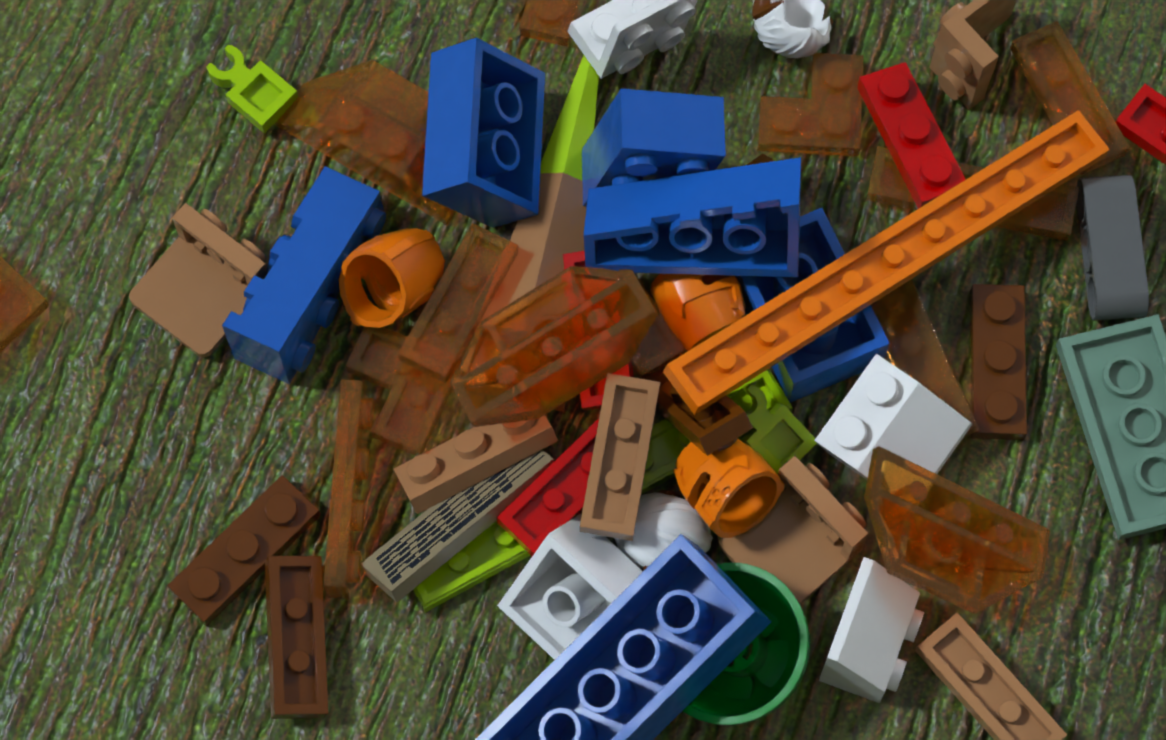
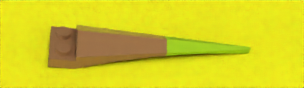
M584 55L541 161L538 215L517 221L475 326L462 380V391L518 403L534 396L542 408L562 412L565 410L575 367V350L563 254L584 251L583 235L586 206H583L582 148L594 131L599 75Z

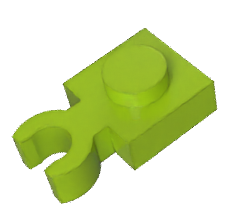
M227 45L225 53L227 58L234 63V66L228 71H221L215 65L209 63L206 66L209 77L217 86L231 88L225 94L227 102L260 131L265 133L299 99L298 92L261 60L250 70L246 67L241 51L232 45Z
M748 383L742 387L752 399L751 408L746 414L753 429L741 440L758 451L777 474L779 469L792 457L796 456L801 460L817 444L814 441L816 438L784 404L777 403L768 411L766 396L760 388Z

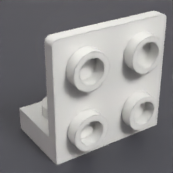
M612 0L572 21L567 32L601 79L617 70L620 74H624L639 65L646 54L656 49H659L660 52H665L676 46L685 36V27L689 19L696 12L694 7L698 0Z

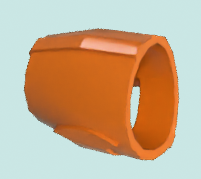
M418 228L402 229L376 236L361 244L346 257L341 267L339 288L346 311L354 325L375 328L388 326L416 310L437 292L434 286L443 275L445 259L440 246L435 240V236L427 230ZM361 278L365 280L368 290L378 307L374 306L368 299L362 286Z
M659 274L651 284V293L666 324L688 351L746 316V304L743 298L742 287L736 276Z
M737 439L732 446L724 450L715 451L708 456L690 442L678 456L675 464L676 468L673 469L684 498L696 510L708 527L721 538H732L743 534L760 523L775 506L779 496L784 491V482L758 451L740 439Z

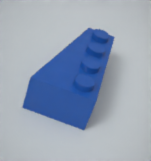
M801 157L588 189L583 235L586 271L798 277Z
M326 166L323 168L293 215L291 227L295 229V232L291 237L286 234L282 237L279 236L270 250L267 266L268 274L264 279L254 275L246 287L244 297L247 299L243 313L239 315L231 311L222 325L234 359L289 385L297 371L303 373L307 369L316 345L312 343L321 326L324 328L330 326L337 313L339 300L336 297L340 292L339 276L343 261L357 247L367 242L368 238L373 239L378 236L383 228L386 212L383 211L379 190Z

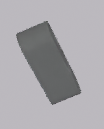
M1131 175L1079 178L1076 185V207L1091 319L1098 321L1147 317L1149 307V293L1133 177Z

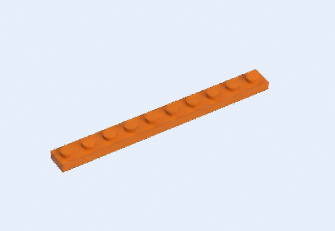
M1077 110L666 365L663 373L692 413L696 415L1101 161L1110 149L1082 113Z

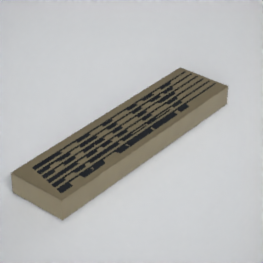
M540 450L428 508L361 563L366 576L394 601L398 602L495 523L497 517L554 462V459L543 450Z

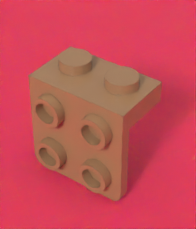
M973 0L968 5L960 2L948 10L940 20L942 26L939 36L933 43L935 49L929 68L938 76V82L942 90L951 99H959L968 110L984 99L999 57L983 38L1011 16L1017 0Z
M185 203L172 217L179 237L130 291L129 299L136 309L197 356L208 357L226 338L222 325L230 312L233 311L239 315L243 313L247 299L244 297V291L254 275L264 279L268 274L265 264L267 257L250 241L243 239L238 243L226 234V225L209 210L203 209L199 213Z
M794 456L778 471L780 479L784 482V491L764 519L747 532L735 537L721 538L718 536L717 545L733 563L756 566L776 576L790 589L798 602L802 604L863 550L868 532L864 529L867 524L859 511L848 502H844L841 505L827 490L830 488V484L823 473L811 463L804 466Z

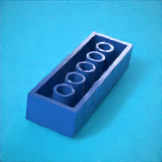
M680 534L475 740H654L771 621L697 544Z

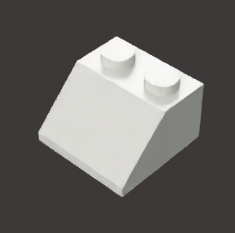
M875 354L814 441L828 454L909 510H912L970 429L972 423L921 383L878 354Z
M582 514L577 515L546 536L497 605L554 660L643 572L605 536L580 532Z
M864 557L819 681L877 703L881 702L886 689L896 692L907 661L897 658L904 639L914 642L924 615L923 611L915 609L920 592L876 561Z

